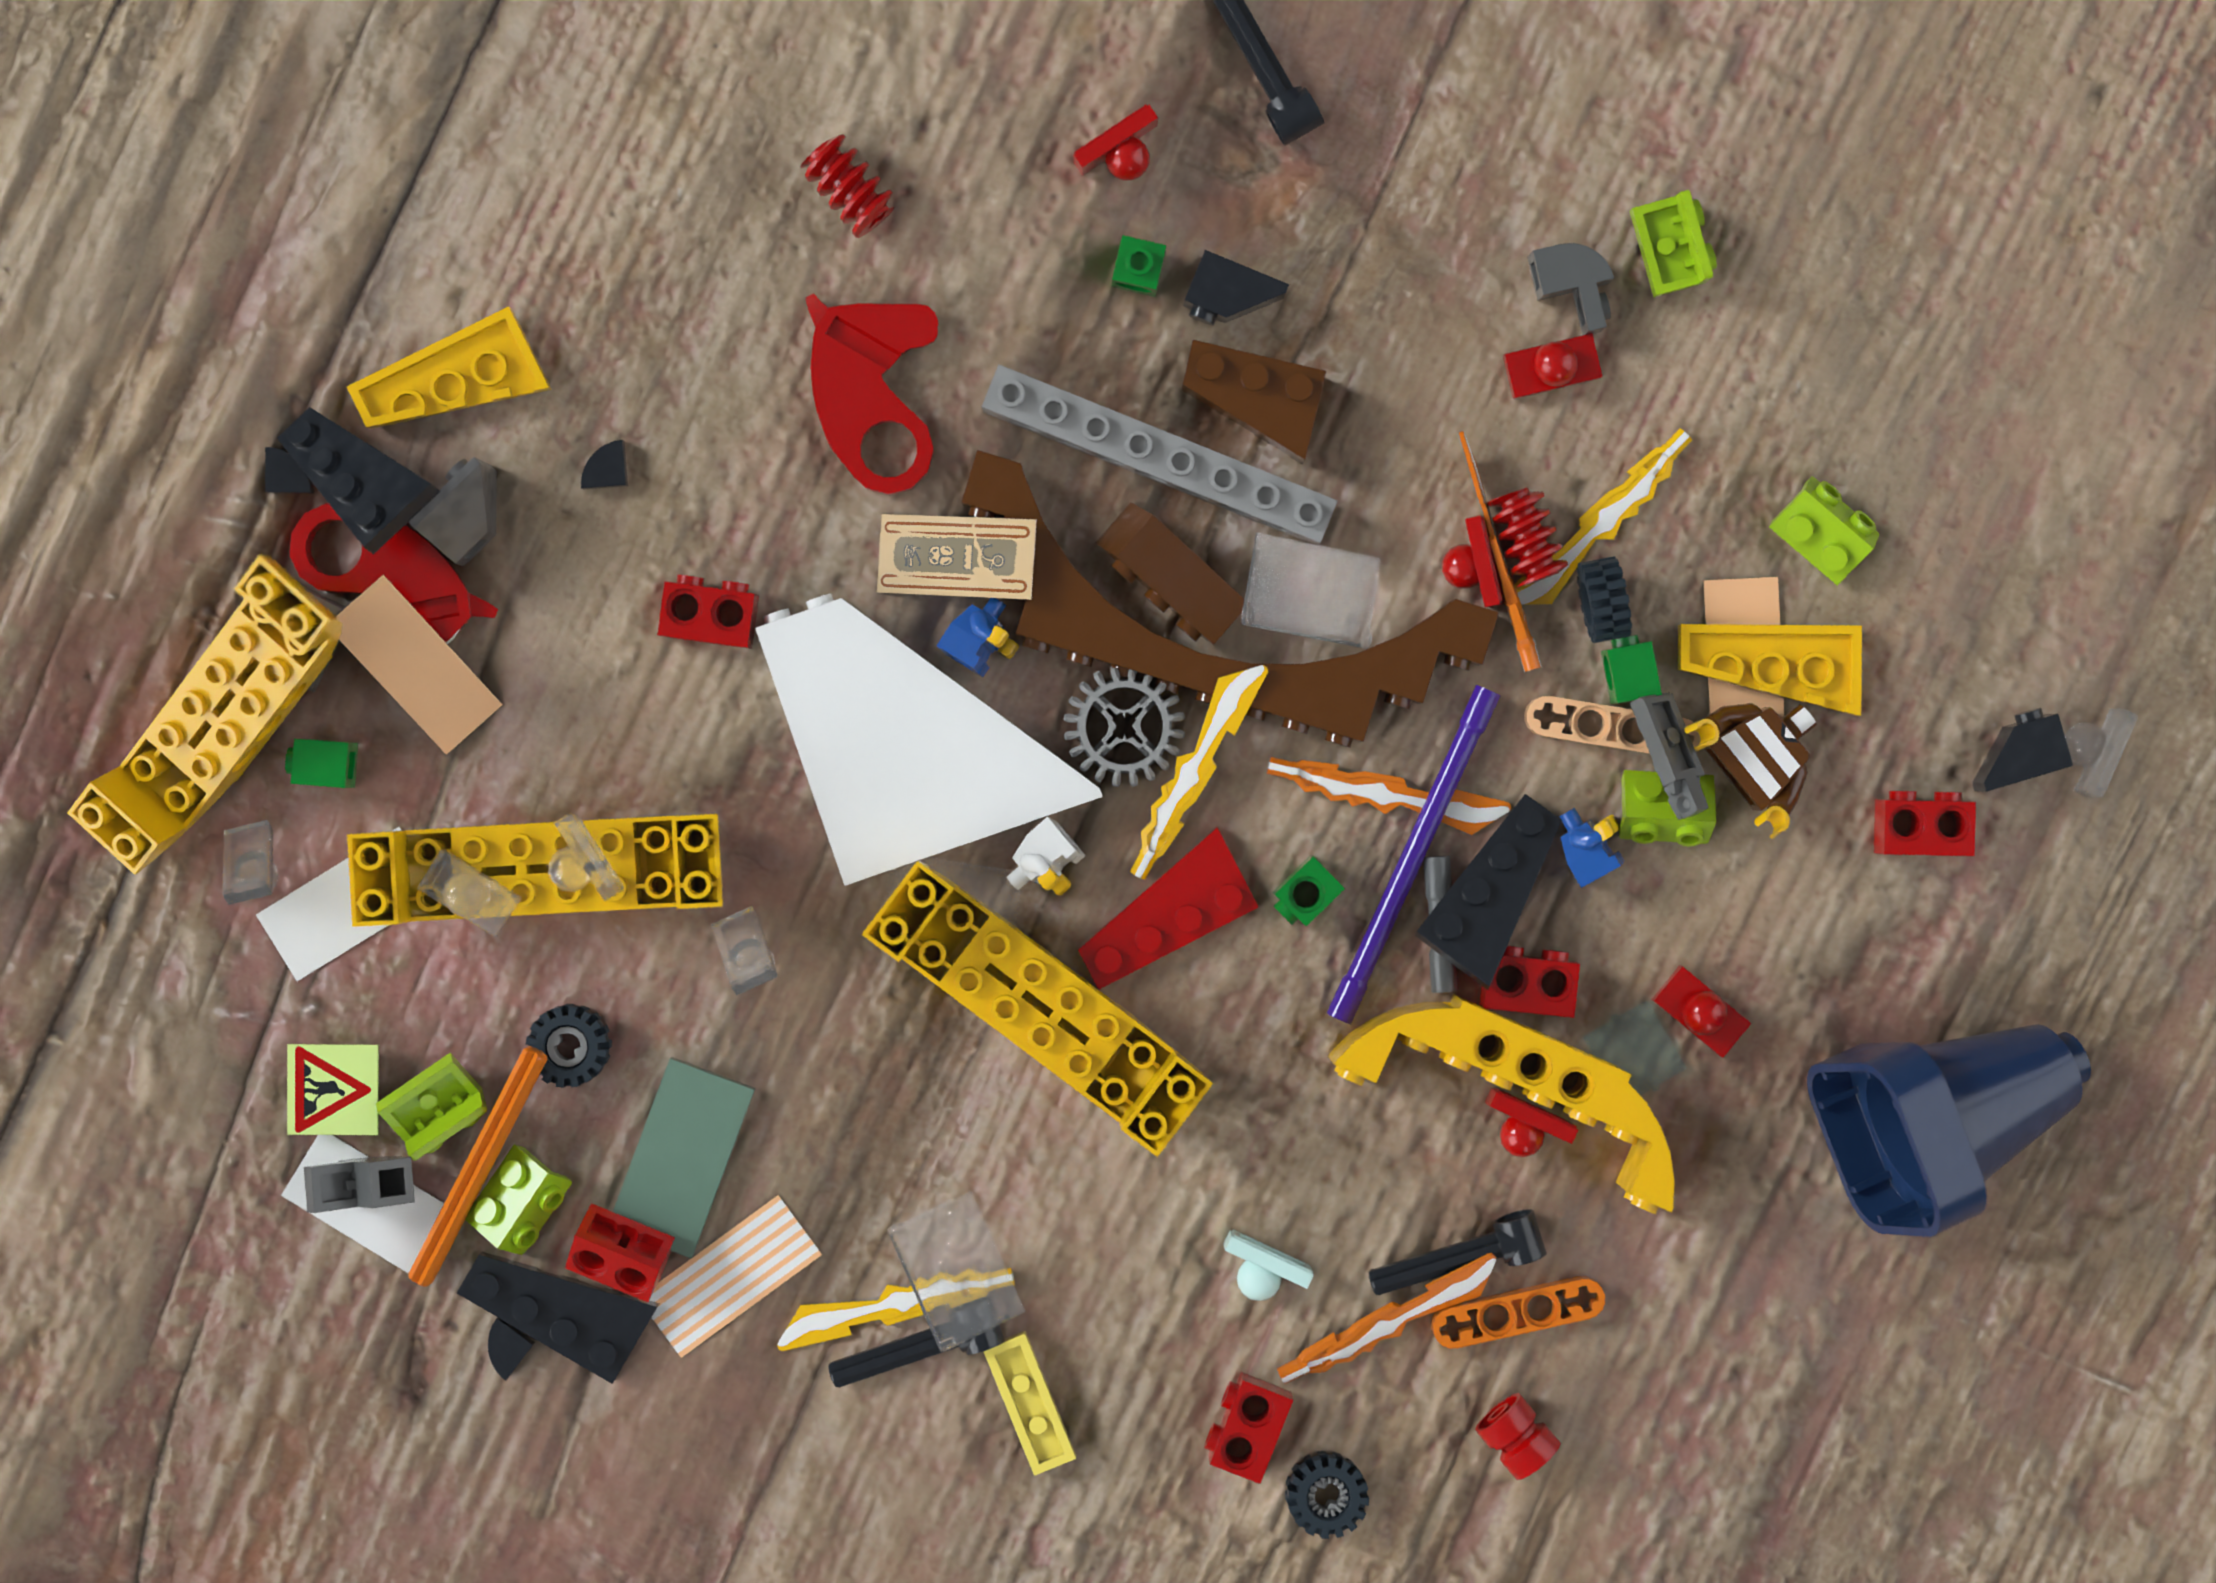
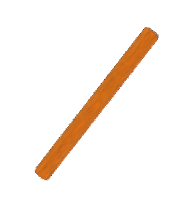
M528 1046L522 1050L408 1275L409 1279L418 1285L427 1287L434 1282L547 1061V1055L538 1048Z

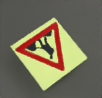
M287 1044V1135H379V1114L376 1103L379 1102V1045Z

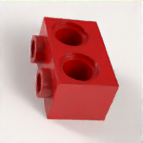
M677 574L676 583L664 581L658 636L752 649L759 595L748 593L749 584L722 581V587L718 589L704 587L705 578ZM692 595L698 603L697 614L692 619L683 621L676 614V603L681 597ZM736 601L742 606L743 618L737 625L727 627L721 621L720 611L726 603Z
M1889 791V800L1875 799L1874 853L1885 855L1975 856L1976 802L1962 801V792H1934V801L1917 800V791ZM1901 810L1906 811L1911 818V827L1903 835H1899L1893 828L1894 816ZM1946 811L1951 812L1956 819L1955 830L1948 836H1944L1938 827L1939 818Z
M1508 945L1489 989L1487 990L1481 986L1479 1005L1485 1009L1575 1018L1580 963L1569 961V952L1542 949L1541 957L1524 956V947ZM1512 965L1518 971V982L1513 988L1502 990L1496 983V975L1502 967ZM1551 970H1558L1563 977L1561 990L1556 994H1545L1541 987L1543 976Z
M591 1203L574 1236L565 1269L649 1303L665 1269L675 1237Z
M1243 1372L1240 1373L1237 1383L1229 1381L1220 1405L1226 1408L1220 1425L1212 1424L1204 1444V1448L1210 1450L1208 1454L1209 1464L1261 1484L1294 1401L1291 1391ZM1252 1395L1262 1396L1267 1401L1266 1409L1258 1415H1250L1242 1409L1243 1402ZM1236 1437L1245 1438L1251 1444L1249 1451L1240 1457L1232 1456L1226 1451L1227 1443Z

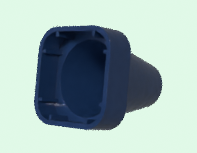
M2035 1024L1920 1046L1912 1042L1859 1044L1811 1066L1807 1075V1088L1812 1107L1845 1192L1860 1218L1871 1229L1881 1234L1932 1237L1980 1215L1985 1210L1987 1203L1985 1181L2078 1106L2082 1098V1083L2087 1082L2091 1076V1065L2084 1047L2073 1035L2067 1032L2056 1034L2044 1025Z

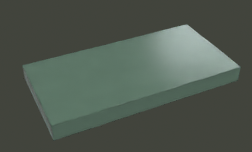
M671 1057L613 1212L675 1237L671 1251L692 1258L756 1088Z

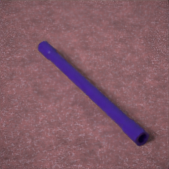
M1479 685L1475 686L1460 719L1459 729L1351 966L1338 986L1328 1008V1015L1345 1023H1352L1366 993L1369 978L1478 739L1486 730L1501 697L1499 694Z

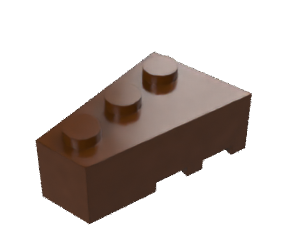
M1193 340L1181 390L1254 433L1255 436L1263 441H1267L1300 464H1303L1308 452L1326 371Z

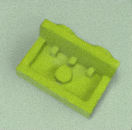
M1689 189L1679 192L1676 196L1634 207L1629 211L1653 298L1705 284L1713 278L1712 270L1717 268L1715 252L1711 243H1704L1700 226H1703L1705 223L1703 209L1698 199L1692 200Z
M1813 476L1805 482L1802 490L1772 520L1769 526L1770 529L1837 586L1874 549L1879 537L1876 525L1868 515L1859 510L1854 512L1842 501L1841 494L1833 485L1826 481L1819 482Z
M1624 770L1621 778L1622 821L1619 827V838L1633 840L1640 844L1661 841L1677 842L1682 846H1696L1709 843L1716 825L1714 775H1703L1700 777L1701 789L1709 808L1693 817L1678 820L1668 802L1669 796L1664 791L1665 787H1663L1657 772Z
M451 1053L376 1103L378 1114L405 1142L407 1154L413 1161L418 1160L425 1154L438 1150L445 1140L463 1128H469L476 1124L488 1110L482 1087Z
M514 1144L472 1205L465 1220L497 1249L523 1255L536 1242L540 1230L552 1212L563 1202L564 1195L571 1186L572 1181L564 1175L552 1172L526 1148Z

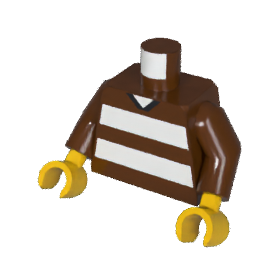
M1753 703L1722 706L1706 718L1685 727L1686 734L1694 730L1699 733L1701 741L1694 749L1696 751L1704 749L1753 810L1763 811L1767 807L1766 811L1755 818L1754 823L1757 827L1768 820L1773 826V833L1769 836L1771 839H1774L1789 827V815L1799 800L1808 774L1805 763L1811 757L1799 739L1817 725L1815 719L1802 705L1799 704L1782 719L1771 707L1760 709Z

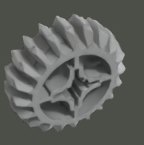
M1111 666L1113 680L1105 683L1103 675L1100 671H1097L1093 674L1095 681L1099 685L1096 689L1092 690L1085 682L1079 684L1081 691L1088 695L1084 702L1077 697H1070L1069 703L1080 708L1078 716L1073 714L1064 715V721L1077 723V731L1065 732L1064 738L1065 740L1079 738L1081 745L1072 748L1069 753L1071 757L1078 756L1083 751L1087 754L1089 758L1080 765L1082 771H1087L1093 763L1100 766L1095 775L1096 781L1101 782L1106 770L1114 772L1112 786L1119 787L1121 773H1129L1130 785L1134 787L1138 785L1136 772L1143 770L1146 778L1152 781L1155 779V774L1149 766L1156 762L1165 771L1170 767L1169 763L1161 755L1164 751L1175 756L1179 754L1180 749L1168 743L1170 737L1178 739L1185 737V731L1172 729V722L1184 720L1185 715L1183 712L1170 715L1168 707L1178 703L1179 698L1177 695H1174L1165 701L1160 694L1165 691V683H1160L1156 689H1153L1149 686L1153 676L1145 674L1143 681L1140 682L1134 680L1137 671L1130 669L1128 671V679H1120L1117 667L1112 668ZM1129 688L1140 691L1145 696L1132 708L1121 710L1113 706L1103 694L1114 689ZM1092 705L1106 718L1109 726L1105 737L1094 748H1092L1086 733V720ZM1154 705L1157 706L1162 719V734L1156 747L1144 736L1140 727L1142 718ZM1141 708L1142 712L1135 718L1136 721L1132 727L1136 731L1135 734L1142 740V744H1139L1133 737L1126 739L1125 734L1123 739L1116 737L1110 744H1107V740L1113 735L1116 724L1112 721L1113 717L1106 712V709H1110L1116 716L1122 713L1123 717H1125L1126 713L1133 715L1137 709ZM1121 742L1131 743L1146 756L1145 759L1132 764H1116L1105 760L1103 757L1115 745Z

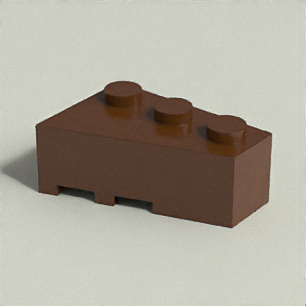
M1130 503L1095 542L1115 560L1111 566L1131 584L1137 579L1148 589L1144 596L1163 613L1170 608L1181 619L1176 625L1195 642L1200 637H1203L1214 645L1249 605L1240 594L1154 515L1133 503Z

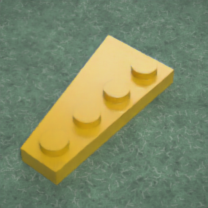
M509 306L347 386L365 426L369 429L552 390L512 308Z
M1678 625V670L1834 711L1861 716L1862 626Z

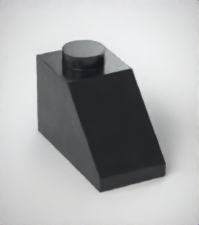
M1205 250L1183 306L1191 309L1189 316L1193 319L1214 326L1216 320L1227 323L1284 299L1289 284Z
M2036 708L2014 715L2016 723L2002 727L1972 782L1974 791L1987 792L2074 766L2059 714L2043 715L2042 709Z

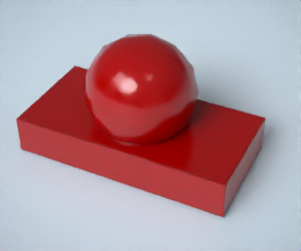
M1147 104L1074 152V164L1082 176L1104 161L1109 172L1114 177L1123 181L1135 180L1147 171L1150 164V153L1147 146L1139 138L1158 126V116L1150 104L1148 106Z
M1593 333L1557 342H1549L1544 345L1503 355L1513 400L1598 380L1603 377Z
M1479 515L1466 518L1465 523L1470 545L1459 544L1450 548L1444 555L1442 561L1444 578L1449 584L1459 589H1469L1479 583L1485 608L1505 604L1485 517Z
M1681 965L1651 999L1721 1058H1724L1752 1024Z
M1496 1087L1491 1088L1486 1097L1485 1103L1488 1106L1511 1116L1506 1119L1501 1127L1500 1139L1504 1149L1512 1156L1523 1158L1537 1153L1543 1145L1544 1132L1573 1144L1579 1131L1572 1122Z

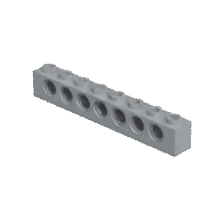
M999 364L982 404L984 413L1315 546L1321 543L1338 501Z

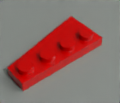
M1218 827L1078 949L1098 990L1259 908Z

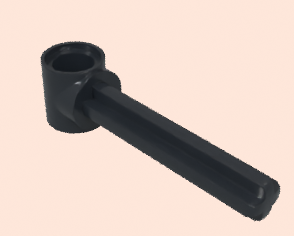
M1213 0L1270 100L1265 112L1283 145L1286 146L1325 123L1311 94L1305 87L1303 89L1301 86L1293 87L1245 1Z
M1524 1209L1499 1217L1493 1225L1495 1232L1371 1269L1368 1273L1375 1295H1382L1446 1275L1488 1253L1495 1254L1496 1259L1503 1257L1505 1264L1508 1263L1509 1266L1525 1265L1543 1258L1547 1252L1534 1211L1532 1209Z
M990 1297L978 1299L957 1307L950 1314V1322L831 1362L828 1365L831 1381L835 1387L840 1388L960 1347L963 1353L966 1352L967 1355H972L1002 1344L1005 1339Z

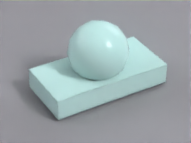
M1234 1229L1229 1231L1224 1241L1225 1251L1246 1260L1238 1270L1237 1283L1242 1294L1249 1299L1262 1301L1274 1296L1280 1288L1281 1277L1307 1289L1314 1276L1309 1264Z

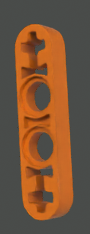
M1587 1276L1571 1277L1472 1299L1439 1310L1433 1315L1431 1330L1436 1340L1442 1346L1449 1349L1462 1348L1591 1319L1603 1310L1605 1293L1593 1278ZM1585 1286L1590 1293H1595V1298L1589 1300L1588 1308L1583 1309L1578 1302L1564 1304L1568 1313L1561 1315V1303L1555 1294L1556 1291L1563 1290L1562 1296L1565 1299L1578 1296V1288ZM1537 1295L1547 1296L1552 1302L1551 1313L1544 1319H1534L1528 1313V1303ZM1492 1305L1504 1306L1508 1311V1321L1499 1329H1491L1484 1323V1313ZM1475 1309V1321L1481 1330L1480 1333L1473 1334L1471 1325L1458 1328V1336L1455 1338H1450L1447 1331L1440 1332V1327L1447 1324L1446 1317L1454 1315L1457 1322L1469 1321L1471 1318L1467 1311Z

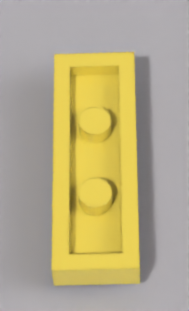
M1026 1331L1008 1337L1002 1344L983 1351L1034 1476L1075 1460L1076 1453Z

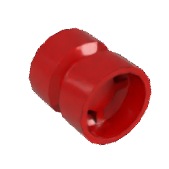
M1515 1393L1498 1403L1480 1420L1475 1428L1488 1447L1502 1450L1500 1461L1516 1480H1522L1539 1470L1555 1455L1561 1445L1560 1441L1544 1422L1534 1423L1536 1413L1520 1393Z

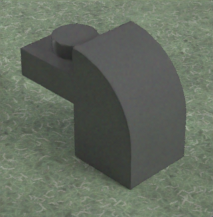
M1564 243L1533 250L1527 258L1537 301L1573 293L1582 335L1596 334L1603 331L1607 327L1605 320L1611 318V311L1606 293H1599L1598 287L1608 285L1614 279L1613 272L1606 260L1595 250L1576 243Z
M382 1156L357 1158L303 1167L308 1213L354 1207L379 1208L415 1202L411 1157Z

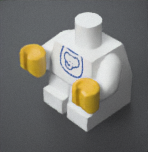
M1046 817L1026 835L1012 859L1017 863L1018 867L1007 876V879L1017 890H1020L1031 880L1040 884L1045 890L1052 889L1056 895L1061 896L1071 886V882L1061 872L1063 866L1070 861L1077 864L1086 855L1057 821Z

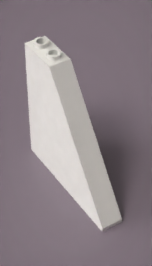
M830 593L807 601L808 610L793 615L790 614L789 608L773 612L763 617L765 625L755 628L844 886L1103 797L1097 785L842 598L833 600Z

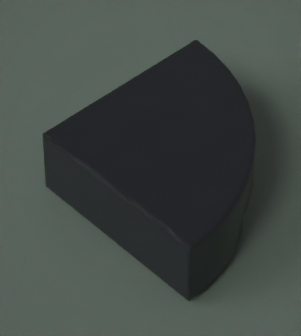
M624 440L605 444L592 454L582 473L581 489L628 486Z
M265 447L266 493L314 494L313 483L289 453L277 448Z
M498 1317L490 1329L488 1353L494 1369L506 1381L535 1342L520 1330Z

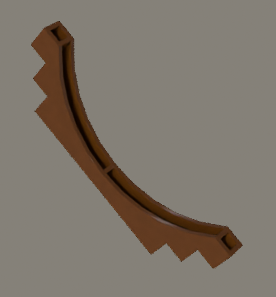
M977 450L961 501L963 506L970 507L968 515L971 517L996 518V516L1009 519H1037L1032 600L1026 599L1016 631V635L1025 638L1022 646L1047 654L1049 653L1050 646L1068 651L1066 660L1092 667L1094 659L1111 664L1112 668L1117 667L1120 677L1127 679L1129 669L1143 675H1150L1154 678L1153 687L1157 688L1160 683H1165V691L1178 694L1180 686L1197 691L1195 700L1207 704L1211 702L1219 677L1259 665H1265L1268 668L1267 676L1245 716L1264 721L1266 713L1284 718L1282 723L1284 728L1308 734L1309 727L1317 728L1327 732L1326 741L1349 748L1353 740L1364 742L1379 692L1386 693L1384 702L1405 709H1410L1412 702L1418 704L1424 702L1438 654L1445 655L1444 664L1466 671L1470 670L1471 664L1483 665L1499 612L1454 599L1396 638L1353 655L1306 664H1255L1203 654L1152 633L1108 603L1071 565L1043 522L1021 463Z

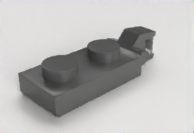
M1668 692L1658 696L1656 694L1643 696L1631 702L1630 705L1636 717L1637 726L1644 737L1653 760L1654 769L1659 775L1663 787H1665L1664 791L1669 796L1668 802L1677 819L1690 818L1708 809L1709 806L1700 784V777L1705 775L1690 736L1688 733H1685L1684 729L1686 726L1673 694Z

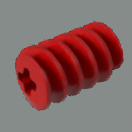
M841 134L817 147L802 162L800 168L808 167L805 173V178L808 182L813 183L821 180L817 187V193L820 196L832 194L828 202L829 207L832 210L844 208L840 216L841 221L844 224L856 221L852 234L855 238H860L877 227L894 210V207L889 208L886 205L893 192L890 189L879 194L875 192L881 178L879 176L868 180L863 178L869 164L867 161L856 166L851 164L858 151L856 148L841 152L840 147L846 138L844 134Z
M1528 488L1520 489L1486 502L1488 507H1502V510L1492 520L1494 524L1508 525L1498 535L1500 541L1514 542V545L1505 551L1504 555L1506 558L1520 559V562L1511 568L1510 572L1514 576H1526V579L1516 588L1556 575L1568 566L1567 560H1553L1552 558L1554 554L1562 549L1561 543H1548L1546 540L1557 531L1556 527L1541 525L1540 523L1550 514L1549 508H1535L1534 506L1544 497L1543 491H1529Z

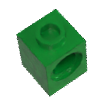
M1122 235L1112 276V287L1156 297L1167 245Z
M1638 635L1611 640L1612 649L1600 651L1611 704L1633 701L1643 696L1662 695L1652 641L1639 643Z
M294 738L293 747L287 749L285 758L286 773L291 774L290 784L355 788L358 743Z
M1310 855L1272 892L1279 899L1273 907L1291 925L1299 919L1307 927L1345 888L1314 856ZM1302 881L1313 882L1318 891L1315 902L1309 906H1299L1293 899V890Z

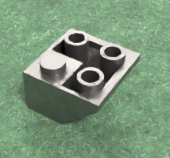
M475 457L469 462L466 459H462L455 464L445 476L449 482L409 521L419 533L455 564L465 566L496 535L497 471L490 464Z

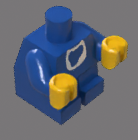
M989 598L982 610L973 604L950 623L936 645L946 656L981 677H984L990 668L986 662L991 653L997 651L1007 659H1011L1019 649L1018 643L1008 638L1009 633L1004 630V626L997 620L1006 605L996 598Z
M1575 808L1559 816L1568 831L1560 837L1566 861L1581 888L1615 870L1625 862L1619 851L1613 853L1607 844V839L1619 830V824L1614 815L1604 818L1596 825L1591 819L1584 823Z

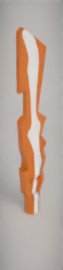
M1461 431L1459 436L1490 534L1489 541L1500 576L1507 612L1510 615L1517 639L1516 648L1519 652L1524 672L1541 668L1542 665L1536 649V642L1528 629L1526 615L1505 561L1502 547L1497 538L1490 509L1486 503L1487 498L1476 460L1464 431Z
M1270 757L1267 767V774L1295 781L1304 792L1320 791L1330 801L1347 800L1352 807L1368 802L1383 814H1387L1399 805L1420 813L1429 794L1426 791L1407 787L1402 777L1368 771L1344 772L1338 770L1339 764L1299 760L1296 762ZM1455 790L1441 822L1473 835L1511 810V805L1506 801Z
M1488 1253L1426 1284L1428 1292L1402 1305L1390 1302L1356 1321L1347 1330L1337 1335L1333 1332L1304 1349L1296 1359L1277 1368L1281 1380L1284 1384H1287L1303 1375L1326 1372L1337 1363L1351 1362L1362 1352H1371L1380 1340L1400 1337L1408 1321L1480 1297L1495 1265V1254Z

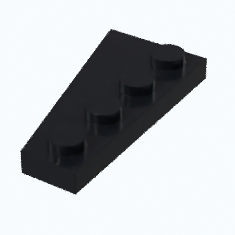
M310 407L277 437L362 546L373 555L440 492L430 482Z
M1524 794L1418 928L1415 936L1488 990L1562 820L1527 794Z
M481 1252L457 1291L458 1295L611 1384L616 1380L660 1304L653 1301L648 1303L625 1296L622 1292L612 1289H601L579 1282L578 1279L568 1276H557L538 1270L537 1267L486 1252Z

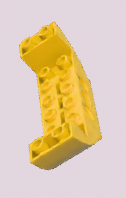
M259 555L234 588L244 598L243 602L121 765L91 781L68 811V814L134 875L178 840L240 778L333 657L331 654L341 635L342 623L268 555Z
M718 814L630 817L347 834L352 927L396 925L412 921L676 907V909L723 907Z
M918 860L861 934L897 962L901 959L1118 1121L1123 1132L1156 1157L1160 1155L1213 1085V1082L1199 1069L1140 1022L1134 1015L1098 990V988L996 911Z
M1453 994L1450 1002H1421L1397 1007L1375 1016L1350 1032L1328 1055L1332 1063L1336 1065L1334 1071L1338 1072V1076L1363 1086L1365 1079L1377 1083L1396 1037L1400 1033L1397 1039L1408 1047L1427 1054L1429 1047L1441 1051L1439 1058L1443 1059L1445 1063L1469 1072L1471 1065L1482 1069L1480 1076L1484 1077L1485 1080L1509 1091L1513 1083L1524 1088L1521 1093L1527 1096L1528 1099L1550 1109L1553 1108L1555 1102L1565 1105L1563 1112L1586 1125L1595 1127L1597 1120L1606 1123L1604 1130L1610 1132L1612 1136L1632 1144L1616 1180V1183L1626 1191L1623 1197L1630 1200L1631 1204L1653 1214L1657 1213L1659 1207L1669 1212L1673 1210L1675 1180L1671 1153L1664 1133L1646 1101L1628 1083L1632 1074L1615 1064L1489 1009H1485ZM1486 1035H1495L1496 1043L1493 1050L1487 1054H1479L1478 1045L1481 1039ZM1536 1053L1537 1062L1534 1068L1529 1072H1521L1520 1064L1524 1056ZM1577 1071L1578 1080L1576 1085L1570 1090L1564 1091L1562 1087L1563 1079L1570 1072Z

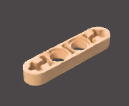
M1541 696L1533 699L1527 705L1524 712V721L1527 728L1533 734L1650 754L1644 739L1637 744L1629 743L1624 739L1622 734L1624 723L1630 718H1635L1632 709L1553 696ZM1548 703L1552 713L1567 715L1566 706L1574 707L1569 718L1570 734L1562 733L1565 726L1564 723L1550 722L1547 725V729H1542L1541 721L1534 719L1535 710H1542L1544 704ZM1587 710L1597 712L1602 719L1601 731L1593 737L1583 735L1578 728L1579 716ZM1682 718L1685 726L1694 723L1691 720ZM1695 730L1689 732L1688 734L1693 746L1699 745L1701 741L1699 733Z

